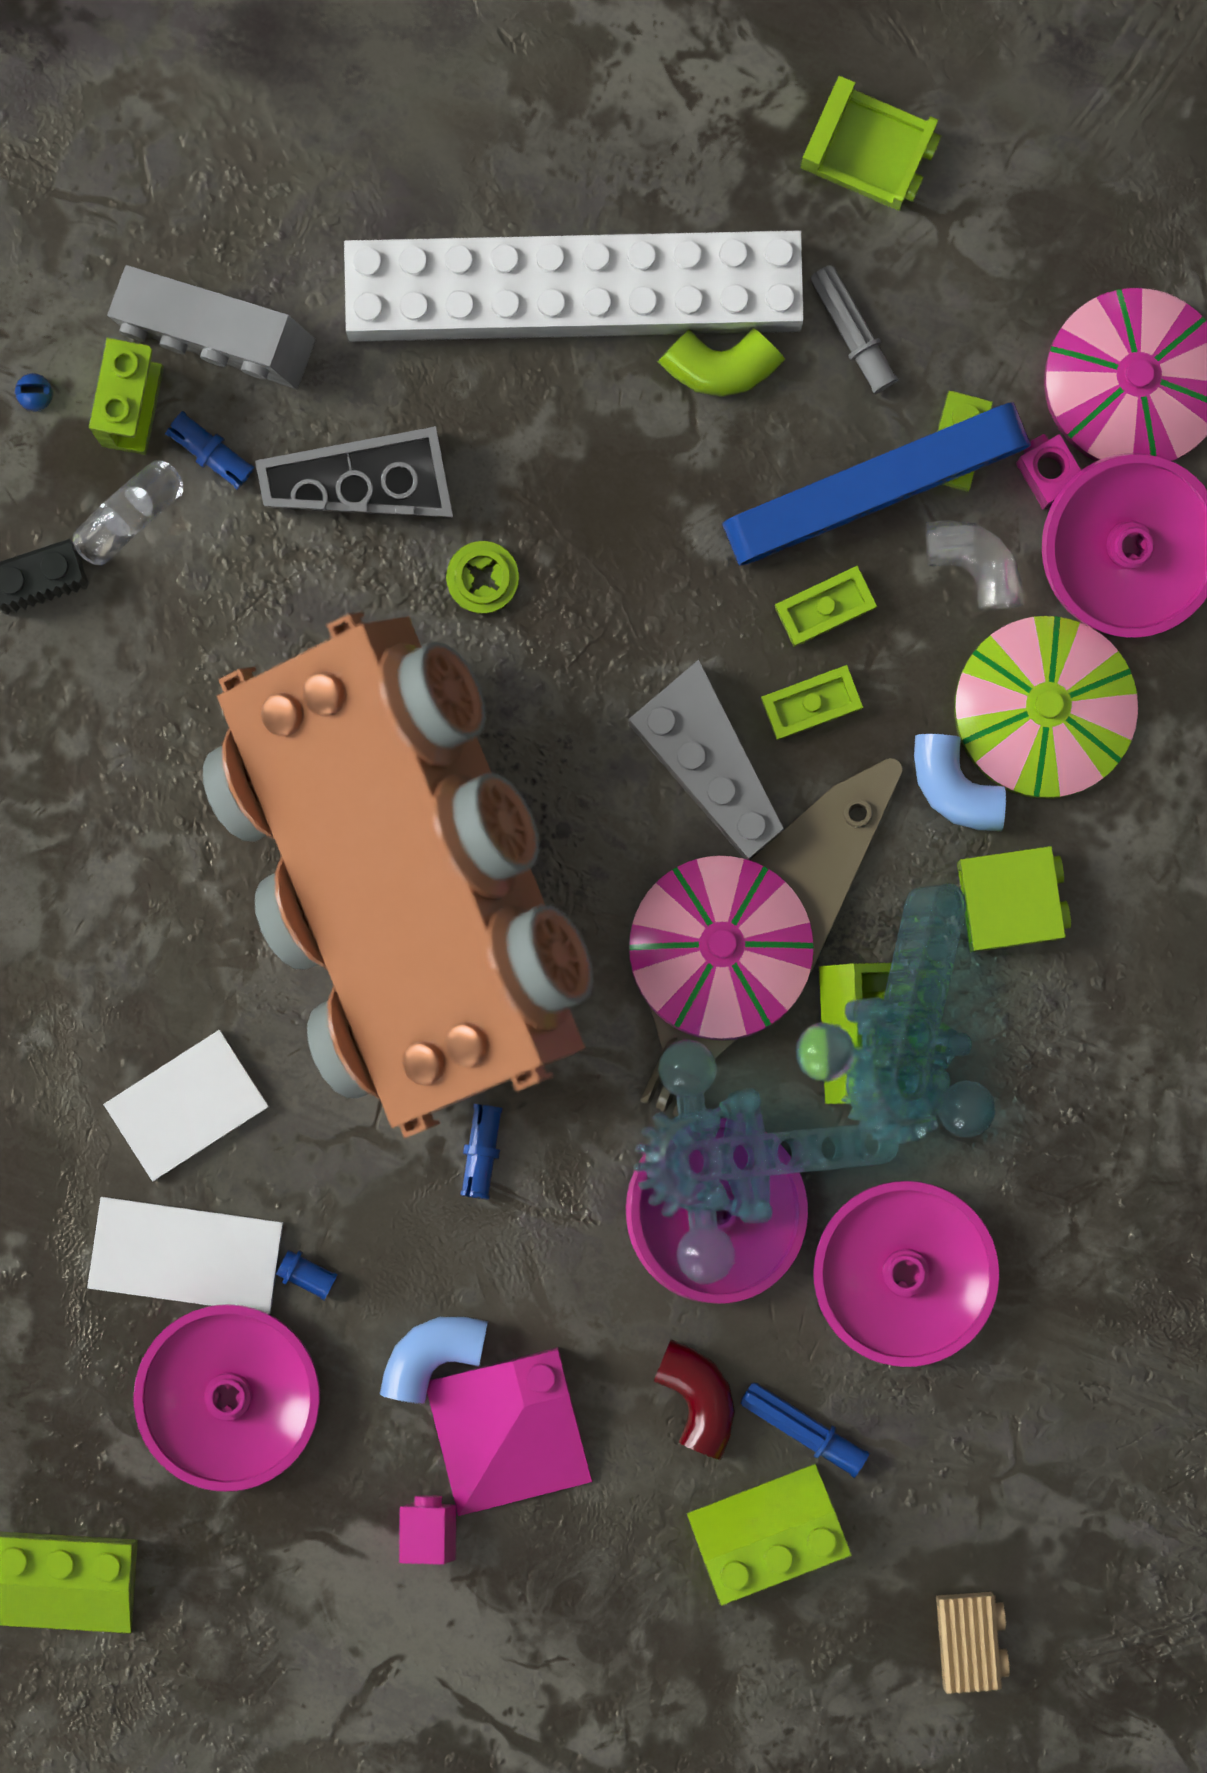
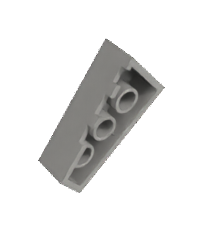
M125 265L107 314L110 319L120 326L119 333L141 342H145L146 337L160 341L159 345L175 353L185 354L186 351L200 355L201 359L221 367L228 365L240 369L242 372L255 378L268 379L298 390L316 341L311 334L288 314Z
M698 659L630 717L628 725L744 859L750 860L777 837L784 828Z

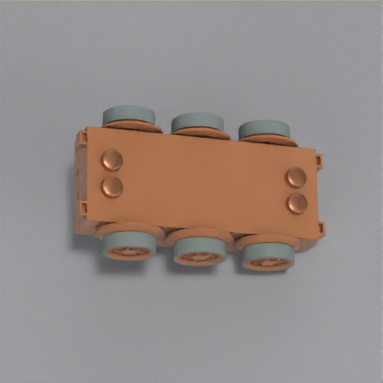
M364 612L348 614L328 624L327 627L332 639L256 677L252 674L256 671L254 666L239 669L219 679L224 693L218 695L217 698L229 729L222 746L208 753L203 765V783L212 809L230 833L243 841L255 842L266 836L276 841L282 857L279 860L275 873L260 881L255 893V912L261 932L269 947L282 962L292 968L307 970L319 964L328 970L334 986L329 1000L311 1011L307 1023L308 1043L319 1072L334 1091L346 1098H360L371 1094L380 1099L391 1127L400 1126L404 1138L439 1125L440 1121H434L432 1113L511 1080L517 1091L553 1076L551 1072L546 1073L544 1066L586 1049L569 1008L581 1003L590 995L593 983L592 965L586 945L577 928L563 912L554 906L545 905L530 867L536 863L539 853L538 832L524 798L511 782L499 774L491 773L479 744L477 735L482 732L486 720L485 703L480 686L472 670L460 654L445 643L434 641L421 647L409 616L363 623L361 618L365 617Z

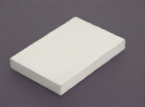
M221 1030L211 1034L103 1104L152 1182L270 1107Z

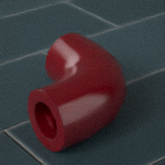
M670 1339L653 1382L675 1390L687 1402L689 1414L679 1443L701 1454L721 1460L730 1440L735 1415L730 1385L713 1361L692 1347Z

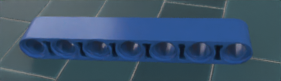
M1010 402L725 520L722 526L738 565H747L1012 456L1030 447L1031 442L1015 403Z

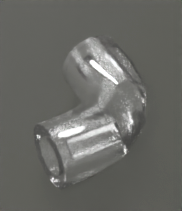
M153 461L128 480L73 533V544L78 554L94 565L108 563L142 529L180 498L183 493V482L177 470L164 461Z
M952 520L926 522V548L929 567L954 565L969 570L975 578L977 586L978 609L1000 610L1024 605L1022 580L1015 556L999 536L976 523Z

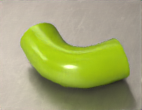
M754 328L737 345L725 351L712 350L688 329L657 362L672 377L693 391L724 397L749 391L768 378L785 361V358L767 338Z

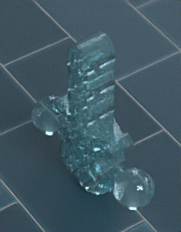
M945 883L918 887L908 894L884 1000L878 997L851 1000L845 1007L846 1018L851 1023H858V1034H862V1046L854 1047L852 1039L846 1030L837 1024L826 1022L815 1024L802 1032L796 1045V1058L801 1070L812 1079L829 1082L842 1075H847V1094L841 1101L852 1105L848 1118L855 1121L860 1120L859 1131L867 1134L871 1133L872 1139L881 1142L887 1141L892 1142V1144H903L906 1141H918L921 1138H925L926 1133L938 1129L936 1118L938 1113L944 1128L954 1136L972 1138L989 1129L996 1115L995 1102L990 1090L981 1083L970 1080H962L950 1086V1076L943 1070L949 1067L955 1056L967 1055L972 1048L971 1039L966 1033H958L941 1022L966 911L965 896L955 884Z
M683 1039L672 1043L665 1049L660 1058L658 1068L662 1084L669 1092L676 1095L678 1116L670 1119L662 1112L653 1115L652 1118L658 1130L653 1127H644L641 1133L650 1143L636 1145L635 1151L646 1155V1162L636 1163L634 1169L638 1172L646 1171L648 1178L639 1183L640 1189L654 1188L655 1190L650 1195L648 1202L651 1205H658L665 1201L662 1215L672 1217L679 1208L688 1210L690 1231L679 1242L676 1258L682 1272L689 1279L700 1284H712L720 1281L729 1273L734 1265L735 1249L731 1239L724 1231L717 1228L716 1211L728 1210L731 1215L740 1217L747 1224L765 1223L772 1216L770 1175L884 1164L890 1162L898 1152L899 1139L897 1133L887 1124L870 1123L766 1134L760 1109V1094L750 1088L733 1091L728 1099L720 1102V1107L714 1110L705 1109L704 1092L710 1088L715 1079L717 1065L712 1052L706 1046L696 1040ZM726 1117L723 1138H715L721 1119ZM869 1133H873L879 1142V1149L874 1156L870 1155L865 1147V1140ZM826 1137L831 1138L836 1147L835 1155L830 1161L824 1157L821 1150L822 1142ZM782 1141L787 1142L792 1150V1158L787 1165L779 1160L777 1154L778 1147ZM739 1145L746 1149L749 1156L748 1163L744 1169L738 1168L733 1159L734 1151ZM694 1149L700 1151L704 1157V1167L699 1174L693 1172L689 1165V1156ZM719 1180H728L734 1200L728 1198L726 1190Z

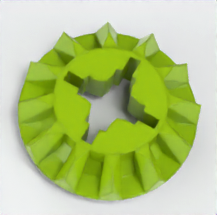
M476 541L463 546L453 555L447 567L446 582L449 593L460 607L476 614L497 612L512 601L519 584V571L514 558L504 547L489 541ZM495 562L496 564L492 568L491 579L499 589L495 590L493 587L489 588L483 585L479 590L476 589L473 594L470 593L473 589L472 585L475 582V578L466 567L469 565L473 569L476 568L483 571Z

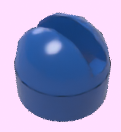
M30 373L18 380L15 386V396L23 408L35 412L45 409L50 404L53 390L44 376ZM44 386V393H22L23 387Z

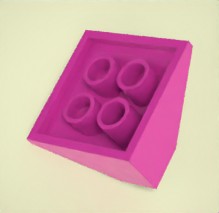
M558 1347L429 1380L427 1394L458 1516L592 1482Z

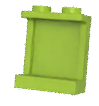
M838 76L802 157L800 168L900 211L905 199L914 201L924 176L916 173L922 159L925 158L931 161L942 137V135L935 133L938 119L930 116L929 120L926 121L854 90L856 82Z
M111 338L106 339L89 424L90 431L102 447L143 455L147 454L164 369L161 363L151 362L152 349L148 345Z

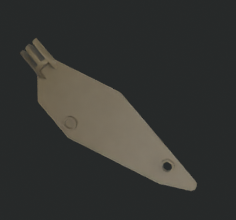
M886 759L833 786L750 860L776 873L794 890L807 912L813 933L814 948L810 973L816 964L902 775V765L896 759ZM855 808H862L866 811L867 815L862 821H854L849 816L850 812ZM651 1008L662 1052L640 1101L646 1104L652 1101L669 1065L672 1069L662 1088L656 1108L666 1112L684 1074H689L673 1111V1116L682 1119L704 1069L737 1039L709 1040L686 1034L665 1022Z

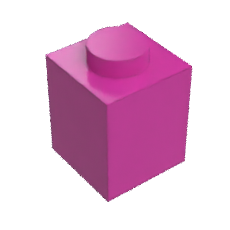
M417 1495L414 1496V1503L400 1507L399 1563L447 1564L456 1560V1504H442V1496Z

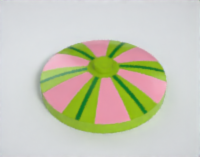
M1057 616L1030 617L1012 622L1000 628L985 639L973 652L965 664L957 684L954 703L955 723L962 746L968 757L989 780L1021 796L1039 799L1061 798L1082 792L1107 776L1121 761L1128 750L1136 729L1138 718L1137 691L1126 661L1116 647L1102 634L1081 622Z

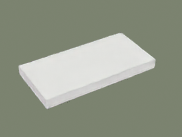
M101 1197L87 1288L210 1306L222 1304L244 1305L270 1314L284 1222Z

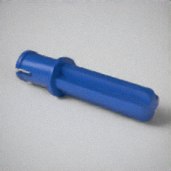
M752 1383L741 1399L743 1407L813 1450L815 1458L818 1459L821 1455L851 1474L850 1476L853 1478L860 1472L870 1454L868 1451L862 1450L835 1433L836 1427L833 1425L830 1429L758 1383Z

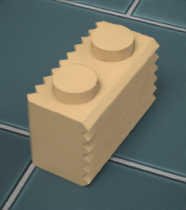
M992 1592L936 1596L944 1691L952 1694L1001 1690V1678L1009 1677L1007 1649H999L997 1632L1006 1630L1003 1602L995 1603V1595Z

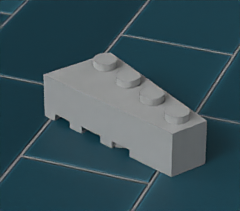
M436 426L255 460L263 505L265 507L453 518Z

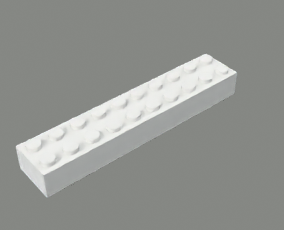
M801 231L344 241L346 333L349 342L684 334L688 329L694 334L749 333L752 328L760 333L801 332L803 324Z

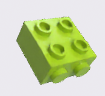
M1052 846L960 859L956 862L970 953L1065 938L1064 929L1071 928V916L1068 902H1060L1057 884L1064 883V871L1061 857L1053 856Z

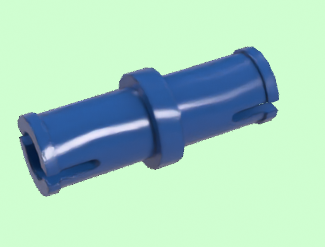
M184 411L170 424L171 428L169 427L165 432L168 437L173 438L196 456L195 462L201 467L209 466L232 484L236 490L246 482L250 476L249 473L251 474L255 469V466L250 465L224 445L225 439L218 433L215 436L211 435L188 417Z
M474 1104L469 1144H464L463 1154L467 1155L460 1195L489 1200L494 1159H499L500 1150L496 1149L503 1108Z

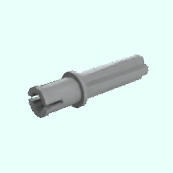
M829 265L819 269L811 276V282L851 351L848 356L851 361L856 360L874 394L889 388L899 379L892 371L879 347L882 344L881 339L874 338L835 267Z

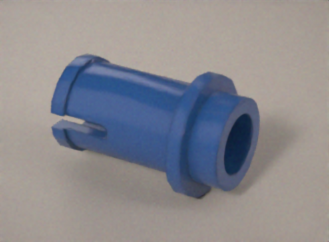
M288 1250L276 1275L284 1278L283 1284L286 1285L289 1281L325 1300L338 1274L332 1273L301 1257L303 1252L298 1250L297 1254Z

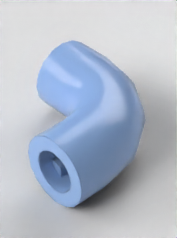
M944 734L915 735L914 761L917 782L930 806L953 824L981 831L1002 832L1006 809L1005 787L972 783L964 776L960 767V737Z
M437 1317L413 1327L394 1346L384 1370L380 1395L405 1402L425 1403L429 1380L433 1371L439 1365L447 1362H458L473 1366L480 1365L488 1321L469 1317Z

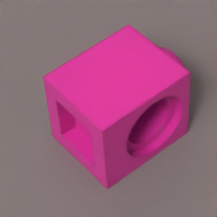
M1045 434L1031 440V446L1023 450L1025 454L1020 456L1016 463L1043 510L1052 505L1065 484L1081 471L1060 434L1048 440ZM1043 458H1052L1057 461L1061 468L1060 476L1055 479L1043 477L1038 470V461Z

